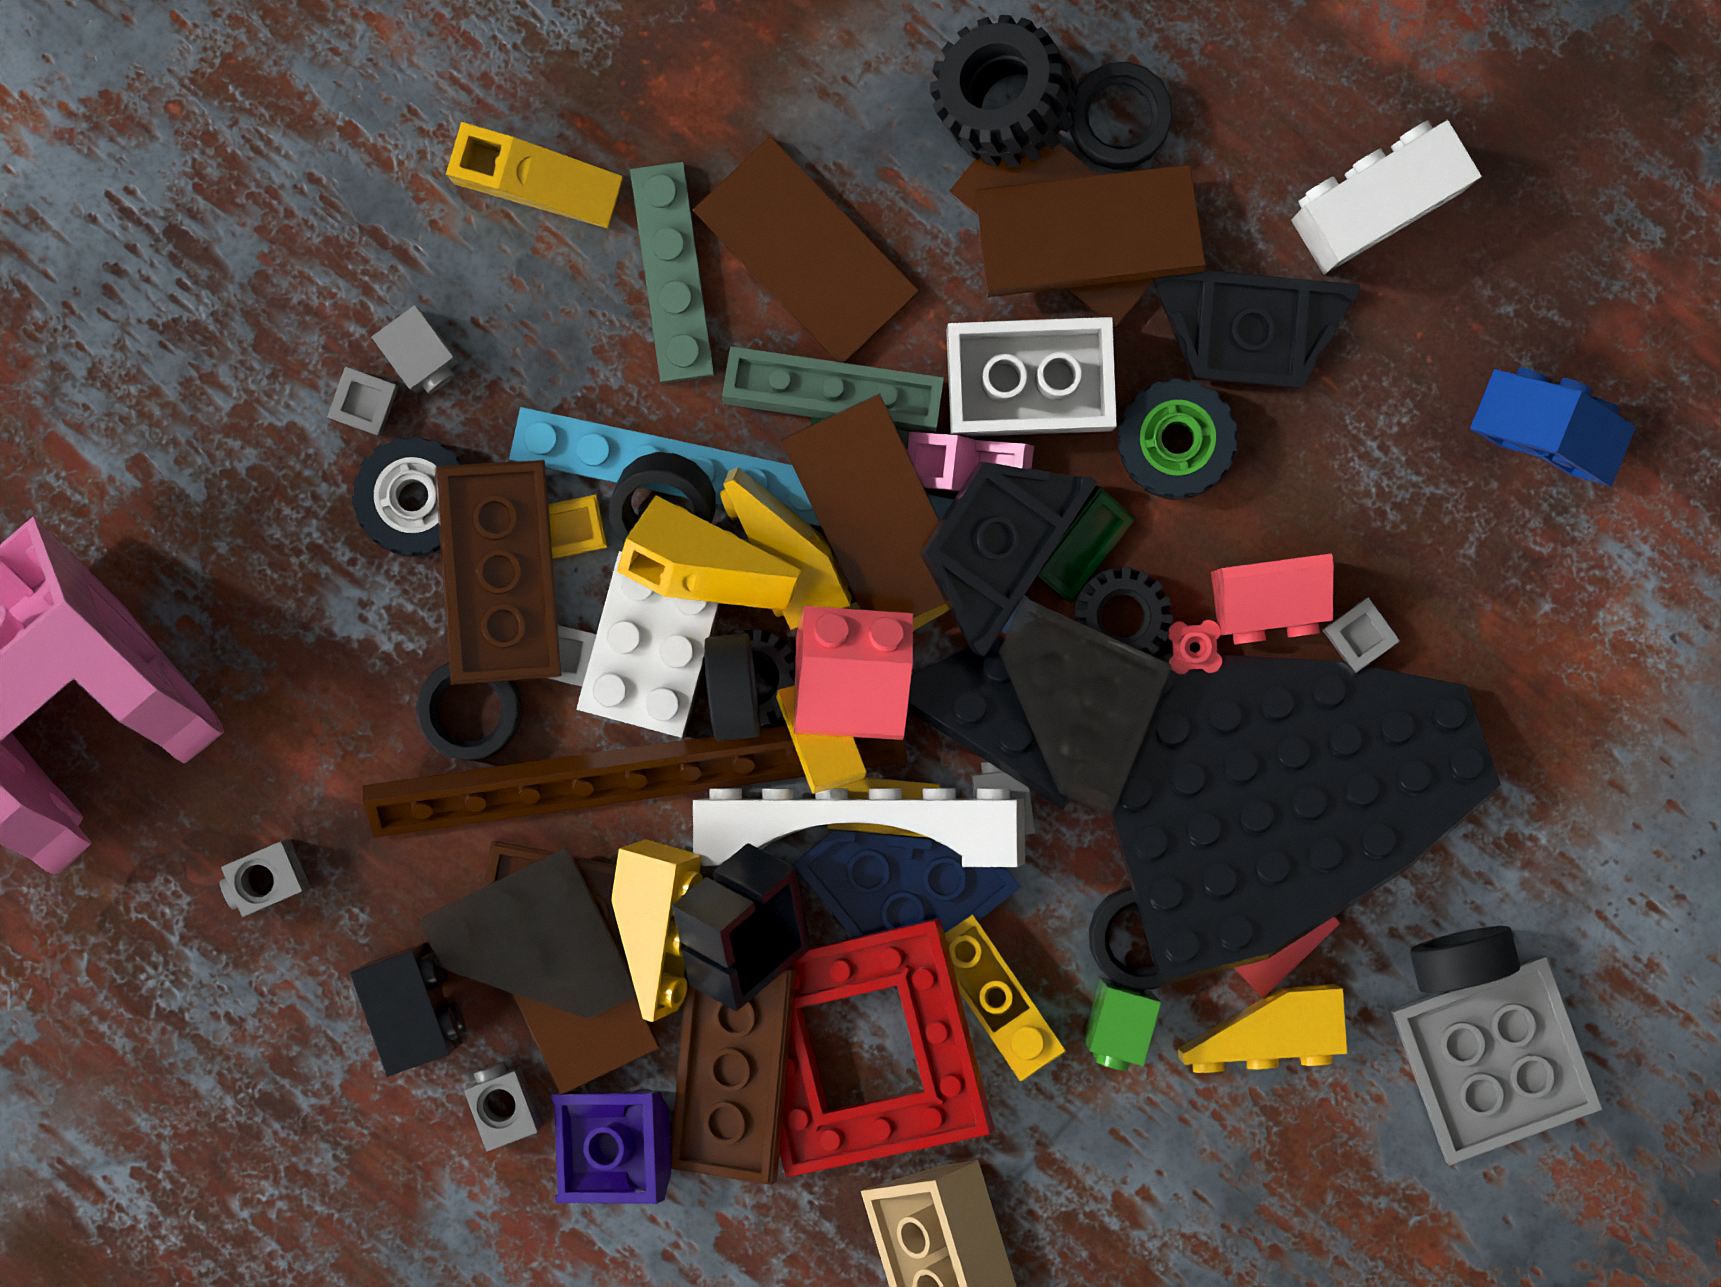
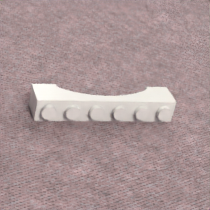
M710 788L709 798L693 800V853L702 855L701 866H720L722 862L729 859L747 843L763 850L770 844L806 828L849 822L894 826L930 837L962 855V867H1019L1025 864V798H1010V788H977V798H956V788H923V798H902V788H869V798H848V788H833L815 794V798H795V788H763L762 798H742V788Z

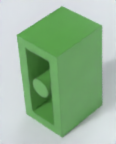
M1099 978L1083 1036L1084 1043L1089 1051L1093 1052L1092 1056L1097 1058L1096 1063L1122 1071H1128L1130 1063L1144 1066L1161 1001L1152 992L1134 990L1116 984L1114 981Z

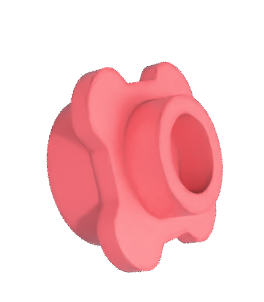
M1205 620L1201 625L1187 626L1184 622L1178 621L1169 627L1168 632L1170 634L1168 638L1172 641L1171 649L1173 656L1169 659V666L1173 672L1180 675L1186 674L1191 669H1203L1207 673H1214L1219 670L1222 665V657L1217 653V639L1221 635V629L1216 622ZM1193 642H1197L1200 645V649L1196 653L1190 650V644Z

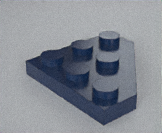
M834 829L792 864L852 938L936 918H941L945 934L971 915H974L979 922L1021 887L1005 867H962V855L931 838Z

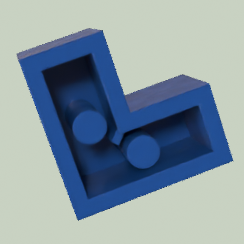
M1518 367L1516 374L1494 369L1470 429L1498 447L1539 457L1569 476L1612 487L1636 428L1618 415L1620 407L1610 401L1591 396L1593 392L1591 387L1572 379L1562 378L1560 385L1548 383L1549 378L1528 368Z

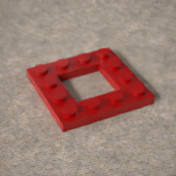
M941 918L811 947L790 965V967H797L780 1144V1157L786 1178L990 1135L995 1130ZM897 986L923 1090L829 1110L802 1007Z

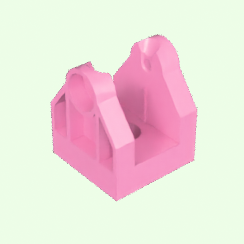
M33 516L0 544V845L31 859L42 869L54 875L59 874L76 860L92 842L78 827L84 818L79 810L49 779L11 731L73 678L120 723L160 745L182 763H187L224 733V729L217 715L204 698L177 670L121 601Z

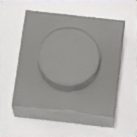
M345 367L327 418L381 437L399 386Z
M1369 597L1364 598L1322 628V631L1340 656L1355 673L1400 641Z
M558 625L562 676L548 679L583 686L596 634Z

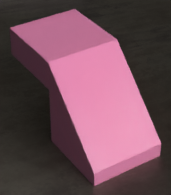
M909 432L907 451L925 489L959 493L978 462L1032 469L1034 446L1022 443L974 440L958 435Z

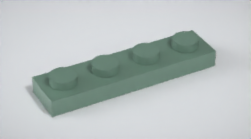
M676 162L630 169L660 382L665 384L713 377L714 369L684 163Z
M730 346L722 393V404L825 419L881 393L897 430L936 434L944 377Z

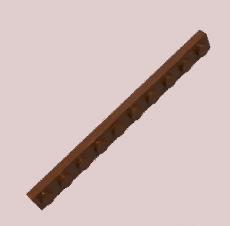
M780 726L760 729L759 736L753 738L716 741L715 736L363 785V804L373 837L375 838L707 791L710 788H728L806 777L788 727ZM853 737L865 768L907 762L904 738L903 740Z

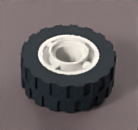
M412 436V438L398 437L391 439L392 442L386 445L380 444L373 449L375 452L368 459L365 457L360 464L361 469L358 476L355 475L353 482L354 495H352V504L360 526L376 544L396 555L418 558L441 552L434 468L436 466L463 465L453 451L443 446L442 443L433 439L432 441L424 439L422 436ZM411 483H420L428 490L426 504L417 511L404 510L399 503L401 490Z

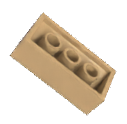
M978 1160L941 1165L868 1187L861 1191L889 1287H1017Z

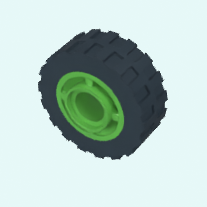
M1171 378L1169 381H1158L1151 384L1144 391L1141 390L1126 407L1118 431L1120 460L1123 467L1127 470L1129 477L1144 488V491L1152 495L1161 496L1164 499L1193 498L1210 490L1227 473L1237 450V425L1227 402L1224 403L1215 390L1212 388L1208 389L1201 385V382L1195 380L1185 381L1181 380V378ZM1172 425L1184 426L1192 435V447L1181 454L1169 452L1162 443V433L1164 430Z

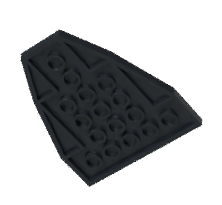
M1173 653L1148 658L1135 664L1120 665L1072 677L1071 686L1082 692L1080 705L1081 720L1161 986L1271 958L1409 869L1494 795L1501 784L1467 685L1365 666L1355 673L1347 662L1221 654L1219 655L1222 657V665L1214 673H1207L1203 669H1191L1186 674H1177L1169 666V659L1173 656Z

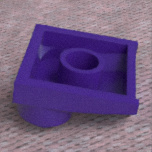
M638 1089L620 1092L551 1094L555 1112L558 1194L555 1195L556 1203L657 1204L665 1200L671 1178L670 1122L668 1107L660 1091Z

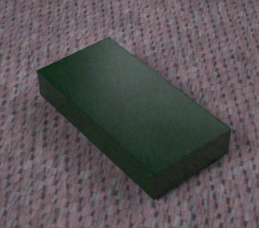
M1096 485L1040 570L1037 578L1063 600L1071 603L1136 518L1101 487Z

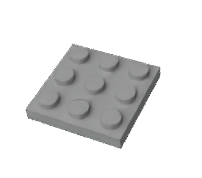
M1540 955L1521 962L1520 970L1506 978L1475 987L1436 993L1390 1010L1445 1162L1449 1165L1602 1110L1546 956Z

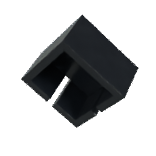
M749 843L714 870V880L707 877L704 878L672 905L679 940L686 945L682 949L689 985L736 1012L811 948L796 867Z
M427 942L366 963L349 973L386 1077L450 1055L463 1043L460 1034L466 1032L464 1017L456 1001L448 1003L447 997L445 998L443 994L442 983L448 981L446 967L438 950L430 953Z

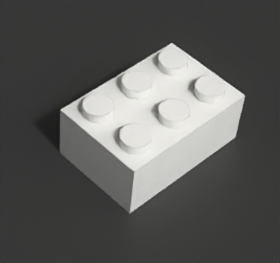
M1428 120L1402 135L1400 140L1391 146L1393 153L1385 156L1381 148L1356 162L1353 168L1344 174L1347 178L1346 181L1338 184L1333 176L1305 193L1307 196L1298 201L1302 209L1291 221L1323 275L1460 195L1482 177L1448 120L1435 128L1431 126Z
M1112 317L948 323L946 332L950 435L979 437L1112 432L1117 426Z
M619 551L576 710L683 738L687 733L705 666L704 641L707 637L713 636L721 603L664 597L617 572L622 554Z

